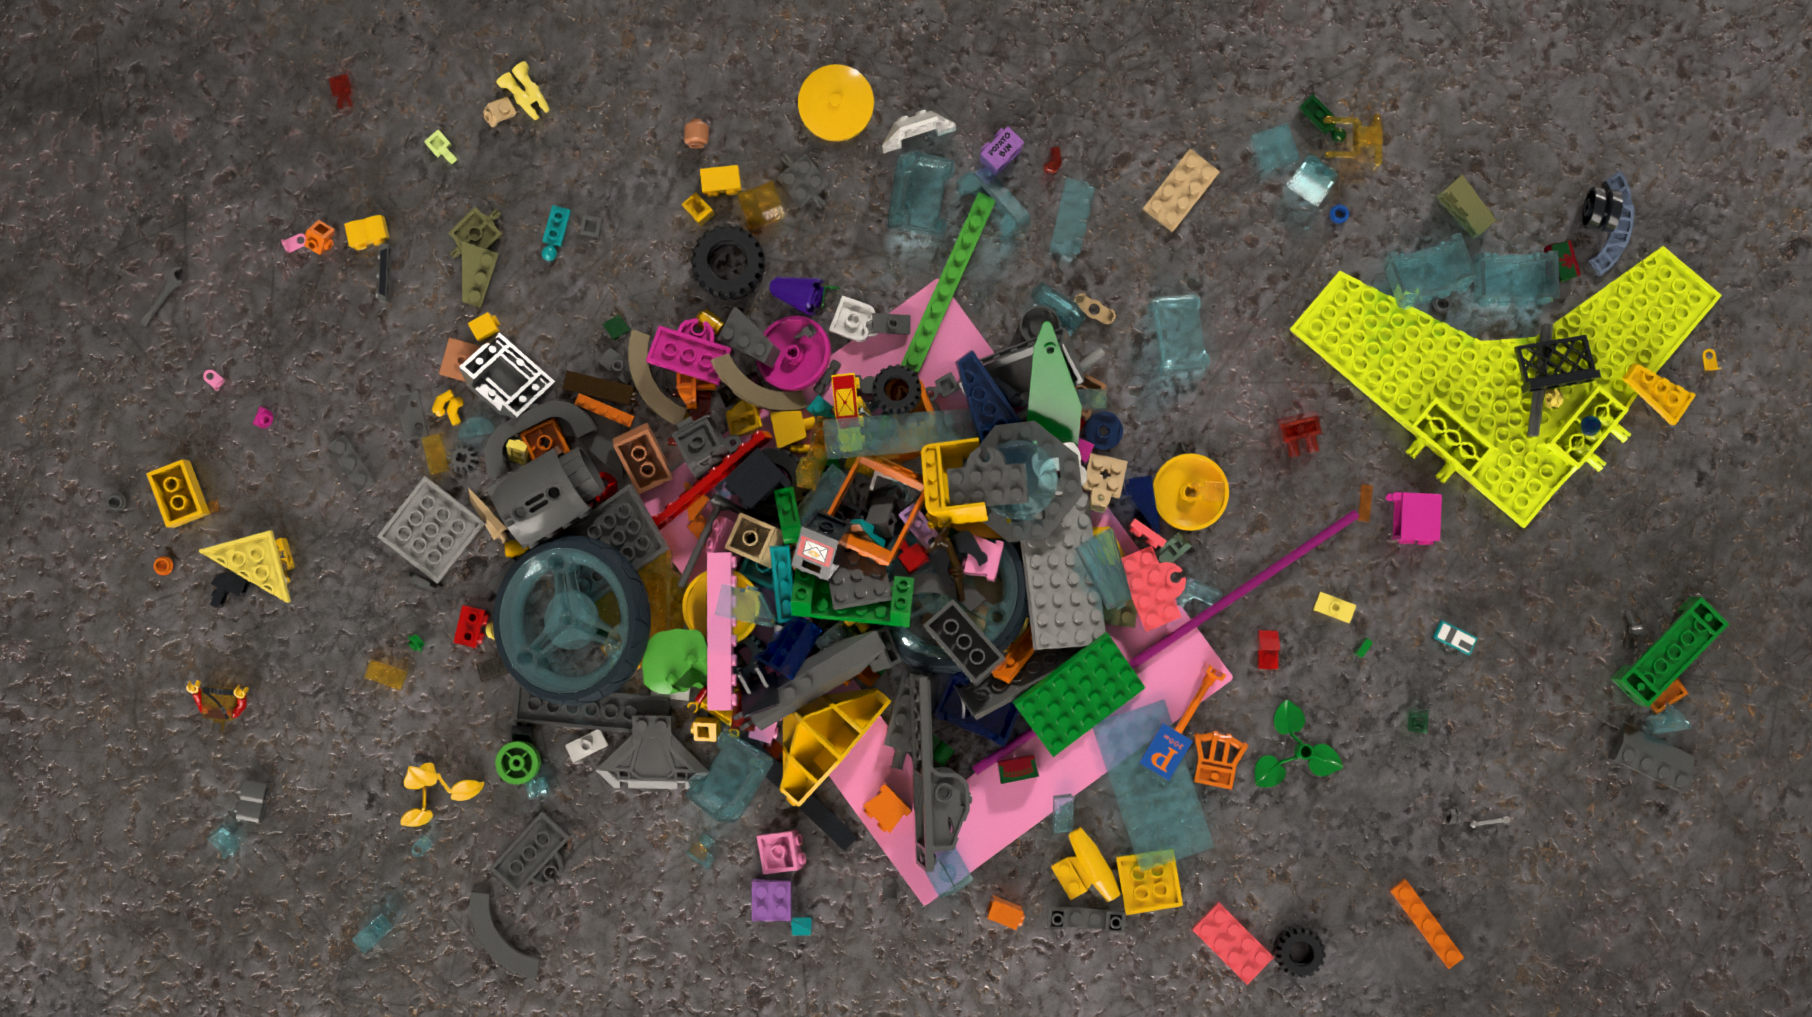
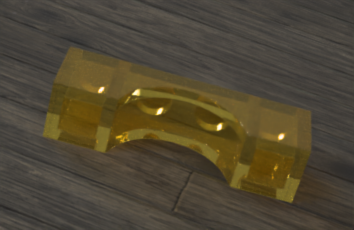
M817 416L812 428L811 443L807 456L801 457L796 469L797 487L816 490L837 436L835 418Z

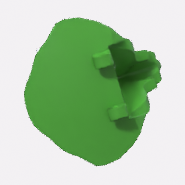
M685 624L684 629L661 631L652 636L648 641L642 662L644 684L652 691L661 694L686 692L693 686L699 689L707 686V642L703 634L697 629L689 630Z

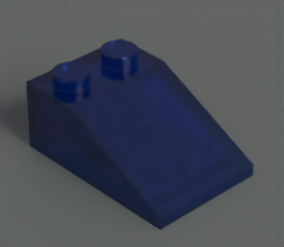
M1151 475L1125 480V484L1122 486L1123 496H1127V500L1146 527L1156 534L1160 533Z

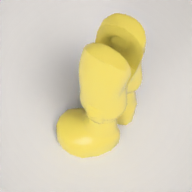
M526 61L517 64L512 69V72L522 83L525 91L519 87L510 72L499 77L496 83L501 88L509 89L514 94L516 103L521 105L530 117L537 120L539 116L531 104L537 101L545 113L550 109L540 92L539 86L530 80L528 76L529 66Z

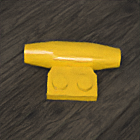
M1081 827L1070 832L1068 837L1076 856H1067L1051 865L1069 899L1072 900L1087 892L1091 884L1095 886L1107 902L1120 896L1113 873L1096 844Z

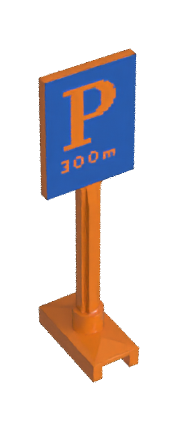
M1204 663L1201 668L1206 673L1202 679L1203 683L1176 728L1173 729L1162 723L1139 761L1140 764L1168 781L1193 740L1182 734L1183 730L1209 687L1213 686L1216 679L1223 682L1226 674L1219 670L1217 672L1213 666Z

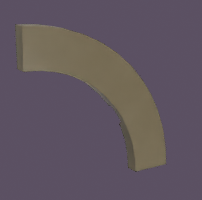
M632 329L629 339L628 360L634 384L643 400L654 412L670 423L677 425L684 420L687 408L669 399L660 390L652 376L649 363L646 362L651 335Z
M729 353L710 360L719 378L733 390L732 392L753 406L768 411H798L808 407L801 390L790 392L772 391L749 380L737 368Z

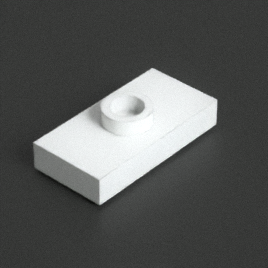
M595 730L566 744L565 747L572 761L575 762L608 746L602 730Z

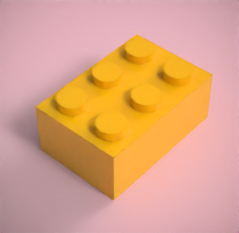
M182 459L146 473L166 527L176 528L210 514L189 460Z

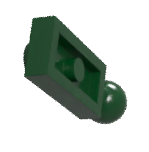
M1314 94L1298 108L1324 136L1330 131L1334 142L1340 143L1346 139V131L1341 127L1335 126L1339 120Z

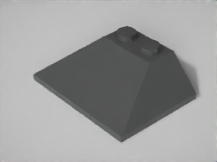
M499 332L459 366V370L469 388L499 415L515 419L555 384V381Z

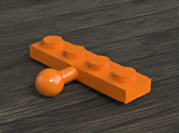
M1031 624L1016 643L1012 642L1007 647L1009 652L1005 655L1006 661L993 672L995 678L1010 683L1036 651L1033 649Z

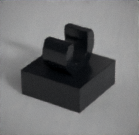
M517 722V726H512L511 735L513 741L532 743L533 732L531 723H528L526 727H522L521 722Z

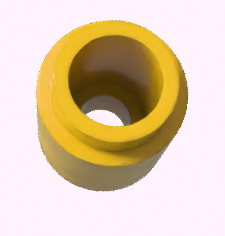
M708 309L705 311L701 310L696 316L699 320L697 326L704 330L703 323L705 321L708 322L713 328L715 336L720 333L725 325L720 317Z

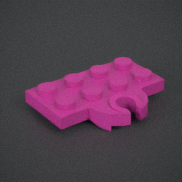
M697 318L686 319L680 324L677 331L658 326L646 358L647 363L720 385L721 379L715 372L710 360L728 353L731 355L732 348L714 343L715 335L713 328L708 322L705 321L703 323L704 330L701 333L694 332V328L699 323Z

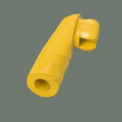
M453 397L447 407V414L452 426L461 423L457 413L458 408L464 404L461 397Z

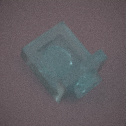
M223 824L207 837V840L221 852L223 859L234 855L238 850L239 838Z

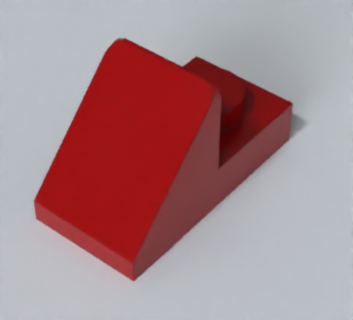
M1258 630V669H1278V650H1281L1278 631Z

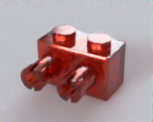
M1315 411L1276 419L1279 436L1287 445L1288 457H1295L1294 454L1296 457L1301 455L1297 439L1305 438L1307 453H1313V450L1315 452L1319 451L1316 435L1322 434L1319 417Z

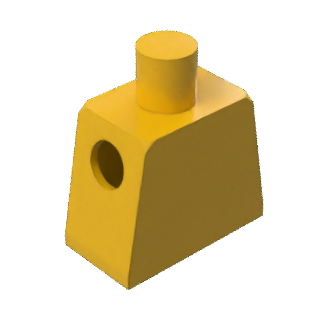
M801 411L770 412L777 448L783 449L788 447V445L807 439L806 430L817 428L815 417L803 419Z

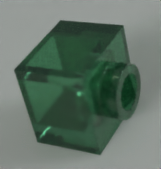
M1410 708L1407 731L1427 733L1430 710ZM1416 717L1423 718V720L1418 721Z

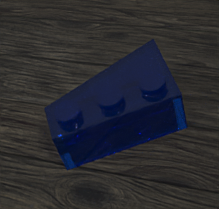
M795 616L780 631L781 634L774 641L770 640L766 644L768 647L761 654L757 653L753 658L793 680L821 634L822 629L803 617Z

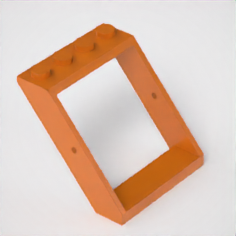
M864 449L857 456L827 514L835 515L861 464L921 491L922 493L892 551L852 532L849 534L846 545L847 549L855 550L863 557L874 559L880 565L889 566L895 559L925 501L923 476Z

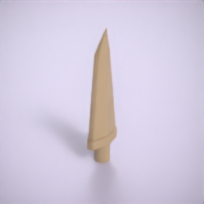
M469 489L470 502L480 518L486 523L485 526L490 532L491 537L494 540L499 537L503 543L508 542L510 538L505 533L508 529L506 525Z

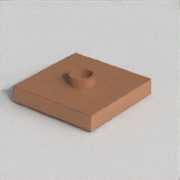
M449 338L439 375L466 382L459 370V366L482 346Z

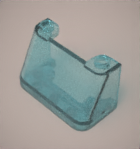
M910 151L899 155L895 166L887 220L889 229L938 237L944 236L947 225L944 218H940L944 183L953 177L955 173L954 160L918 151Z
M985 167L975 169L964 174L956 181V191L961 196L972 194L976 197L978 192H983L995 200L994 205L1004 215L1000 220L999 229L1002 233L1000 240L1005 246L1029 226L1031 221L1029 213L990 169Z
M1196 294L1161 296L1149 300V309L1155 312L1152 315V319H1154L1158 344L1159 361L1162 360L1159 367L1160 377L1202 371L1207 369V365H1210L1209 354L1205 353L1199 314L1201 300L1200 297H1196Z
M723 730L717 738V747L721 751L709 769L710 773L704 780L693 781L689 785L685 796L715 821L733 823L743 815L772 766L773 758L735 734Z

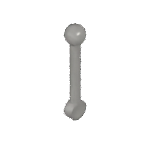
M1503 816L1501 819L1476 822L1473 820L1470 822V826L1476 828L1479 825L1501 822L1508 824L1510 818Z

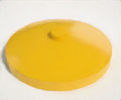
M827 65L812 72L802 84L798 96V109L804 125L814 135L828 141H844L857 136L866 128L873 114L874 97L868 81L857 70L845 65Z
M1182 454L1165 462L1157 471L1151 488L1152 502L1158 515L1172 527L1186 531L1199 530L1210 526L1223 514L1228 503L1229 486L1224 472L1214 461L1199 454Z
M734 570V576L737 577V587L734 588V596H737V607H734V615L737 616V627H734V635H737L738 643L745 639L757 625L761 604L754 584L745 575ZM707 571L698 575L690 583L682 603L683 617L689 630L697 629L705 637L706 642Z

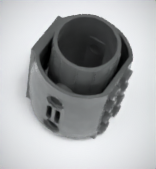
M558 445L486 488L504 524L523 549L527 546L530 549L535 547L542 541L543 537H546V539L552 537L559 531L558 528L561 526L565 529L576 521V517L582 519L589 515L592 511L591 508L595 505L593 498L606 490L597 469L581 447H576L565 454Z

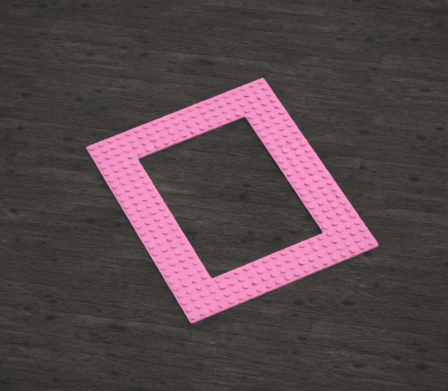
M939 279L932 281L889 313L911 315L909 335L879 333L874 337L868 336L863 342L850 341L831 355L829 364L833 359L841 363L840 369L835 373H855V375H861V378L864 379L867 376L875 377L877 373L881 372V369H886L889 365H901ZM954 297L950 301L917 375L925 388L929 386L936 387L934 381L952 372L955 380L959 383L960 376L955 361L968 351L973 350L978 359L994 353ZM831 380L820 396L834 407ZM816 383L801 390L808 406L818 396V393L813 389ZM960 388V390L945 398L939 394L935 402L962 439L978 438L962 389ZM857 389V397L861 396L864 402L874 397L873 394L865 395L861 389ZM928 391L931 397H933L934 392ZM1028 404L1023 407H1015L1013 408V410L1016 412V414H1018L1025 407H1027ZM879 407L871 412L875 419L884 411ZM758 408L762 427L758 431L769 432L773 437L760 450L768 447L777 448L770 412L782 411H768ZM806 408L798 410L802 412L803 419L814 417ZM815 417L817 428L806 430L807 439L793 444L836 447L838 446L836 426L832 425L826 418L820 422ZM729 430L722 435L723 438L730 435ZM753 434L741 436L740 439L743 443H747L752 439L751 436ZM828 452L812 454L791 453L802 461L805 468H808L813 464L811 458ZM686 462L672 471V480L639 495L651 517L661 514L665 510L666 505L679 499V495L685 491L684 482H689L693 485L697 481ZM779 468V469L781 470V472H782L789 480H791L790 477H789V475H788V473H787L785 470H783L782 468ZM707 472L704 473L703 478L708 475ZM724 479L705 494L711 499L715 492L744 508L738 502L739 496L731 494L724 487L727 484ZM1082 490V492H1088V498H1089L1091 492H1090V491H1086V490ZM711 502L700 513L707 520L714 508ZM1108 506L1104 513L1090 510L1092 527H1110L1126 556L1139 551V548ZM687 509L660 531L670 548L666 553L681 574H683L698 542L697 537L687 527L693 522L688 519ZM728 509L720 511L719 516L726 517L736 523L739 514ZM705 546L687 581L689 585L698 575L707 571L708 552H705ZM741 564L737 565L736 571L739 572L742 566ZM1100 565L1101 570L1098 572L1099 580L1107 579L1108 572L1106 568L1108 566L1118 574L1121 587H1126L1117 565ZM754 584L759 594L761 610L757 625L750 634L762 640L768 648L777 621L775 596L773 591ZM1176 598L1174 600L1182 617L1148 632H1145L1138 614L1136 616L1135 628L1105 624V631L1110 635L1127 661H1130L1191 620ZM1196 627L1135 668L1134 672L1146 688L1055 757L1050 754L1036 735L999 760L1002 761L1033 754L1039 777L1000 784L998 763L996 762L980 774L974 773L967 778L969 792L972 795L970 811L959 831V839L955 849L934 852L937 863L934 865V872H926L916 864L912 758L906 753L903 770L891 767L895 750H893V747L883 745L888 725L881 716L877 718L847 756L829 774V777L923 905H927L1154 738L1162 723L1170 726L1180 719L1203 683L1202 679L1206 673L1201 668L1204 663L1213 666L1217 672L1218 670L1226 674L1223 682L1216 679L1213 686H1210L1201 702L1230 682L1233 676ZM806 644L804 648L800 647V663L813 656L809 653L812 651L811 648L807 649ZM743 647L738 652L746 663L749 664L752 657L749 647ZM765 666L766 672H768L769 666ZM852 679L847 687L841 684L825 694L861 690V688ZM885 782L912 809V812L907 817L905 815L902 816L891 833L888 831L883 832L877 826L878 821L874 817L869 818L863 811L865 809L863 804L881 792L879 788Z

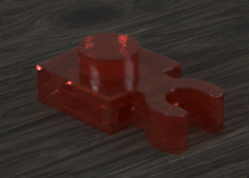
M343 74L328 78L332 96L334 98L339 97L337 100L338 108L343 110L342 104L345 101L352 108L353 102L348 97V95L353 94L349 75Z

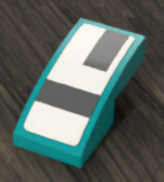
M862 519L851 520L852 533L884 548L886 540L873 534L874 525Z
M1440 620L1433 635L1434 639L1469 656L1478 639Z

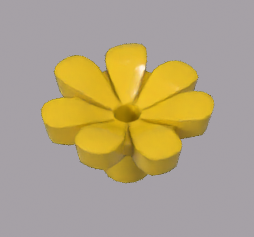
M928 512L925 515L929 520L927 526L930 529L934 528L937 532L941 529L943 530L947 525L946 523L949 522Z

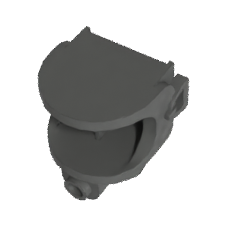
M705 415L696 421L689 417L677 424L679 430L672 433L688 468L696 480L703 478L704 473L723 463L722 460L726 456L734 454L737 451V447L743 444L737 435H729L723 438L710 415Z

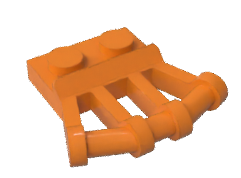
M1218 731L1200 735L1199 733L1193 734L1198 755L1193 782L1232 790L1236 766L1248 748V744L1240 742L1232 737L1231 734H1218ZM1211 740L1208 759L1203 756L1201 742ZM1217 741L1224 742L1221 761L1214 760ZM1231 744L1238 749V752L1232 762L1227 763Z

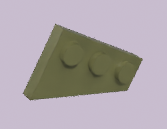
M461 241L462 302L481 308L499 253Z

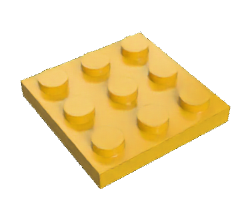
M1173 847L1116 857L1126 915L1183 906Z

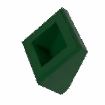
M620 314L603 323V326L614 341L630 331Z

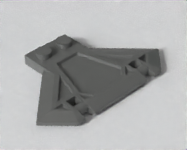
M633 713L632 735L595 769L613 788H621V782H628V788L678 789V783L685 784L686 789H693L710 773V770L672 734V714ZM621 771H628V775H621ZM678 772L685 773V776H678Z

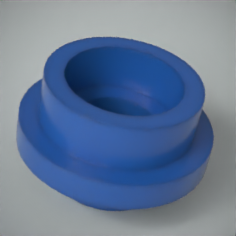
M1335 205L1330 210V218L1334 223H1344L1349 217V210L1344 205ZM1340 211L1342 213V217H1337L1336 212Z

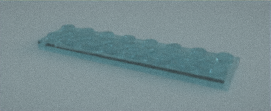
M969 408L823 420L827 460L921 452L925 445L931 443L978 438Z

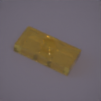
M439 433L421 438L430 475L450 471L442 434Z

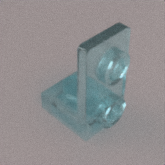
M1187 577L1185 589L1178 597L1177 605L1184 608L1186 602H1191L1192 598L1213 605L1220 600L1223 592Z

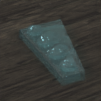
M833 463L797 506L801 528L816 509L820 511L824 508L826 513H828L847 477Z

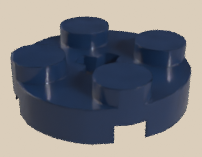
M1103 411L1094 414L1086 422L1084 433L1087 442L1094 444V448L1108 450L1115 447L1121 441L1123 426L1115 414ZM1103 426H1106V429L1109 430V434H1105V436H1101V432L1098 431Z

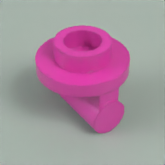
M259 406L252 424L260 428H267L273 422V414L271 411Z

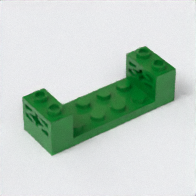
M796 568L791 597L792 616L910 627L914 578L894 576V585L890 587L892 593V600L834 610L828 581L816 579L815 575Z
M1689 597L1677 610L1681 615L1632 666L1623 665L1610 678L1638 706L1649 707L1729 625L1702 597Z

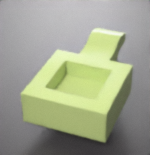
M439 129L424 141L437 157L442 154L451 164L457 161L456 157L448 149L452 144Z

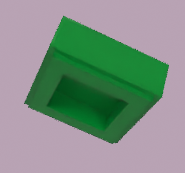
M1363 637L1353 651V654L1357 657H1364L1373 642Z

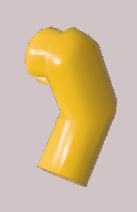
M451 390L435 398L432 411L436 416H443L445 414V403L455 397Z

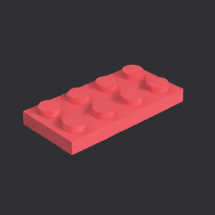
M1219 902L1191 928L1247 985L1274 958Z

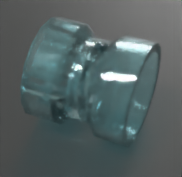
M545 776L538 778L536 781L529 780L525 782L529 799H534L538 795H549V785Z

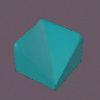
M810 917L792 918L793 936L811 935L812 919Z

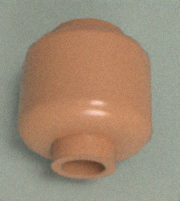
M691 119V122L684 126L685 143L689 144L691 148H703L709 141V126L703 123L701 119Z

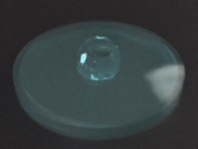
M1013 440L996 446L995 448L1005 456L1006 464L1026 463L1029 503L992 505L989 507L997 514L1010 519H1026L1039 514L1051 503L1057 490L1058 475L1052 458L1043 448L1029 441ZM988 453V455L985 457V459H984L983 461H985V462H988V461H989V459H990V454H989V453Z

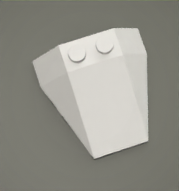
M926 110L916 112V116L909 118L908 116H902L897 119V122H894L882 145L883 154L901 148V140L934 129L937 136L956 131V125L954 122L933 111L926 112Z

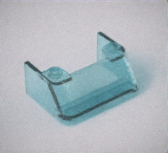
M721 584L715 615L772 628L776 627L777 614L766 592L762 591V587L746 585L745 589Z

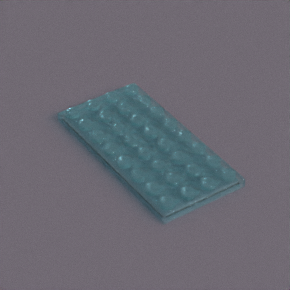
M1165 699L1106 718L1096 723L1092 728L1141 872L1214 848L1185 758L1183 757L1169 781L1139 763L1162 723L1174 729Z

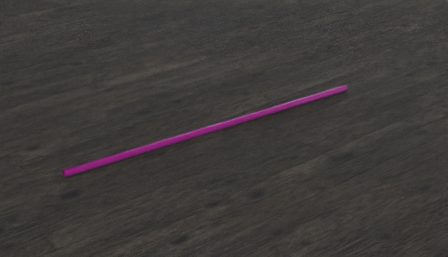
M1352 510L1128 661L1132 669L1134 670L1359 518L1358 513ZM1029 728L972 767L977 775L1035 737L1036 733L1032 728Z

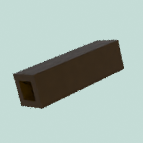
M566 370L562 387L565 391L580 393L631 407L632 403H636L638 392H636L634 386Z

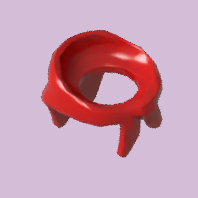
M606 472L599 473L601 478L607 479L609 483L606 490L594 498L599 503L605 502L618 492L617 480Z

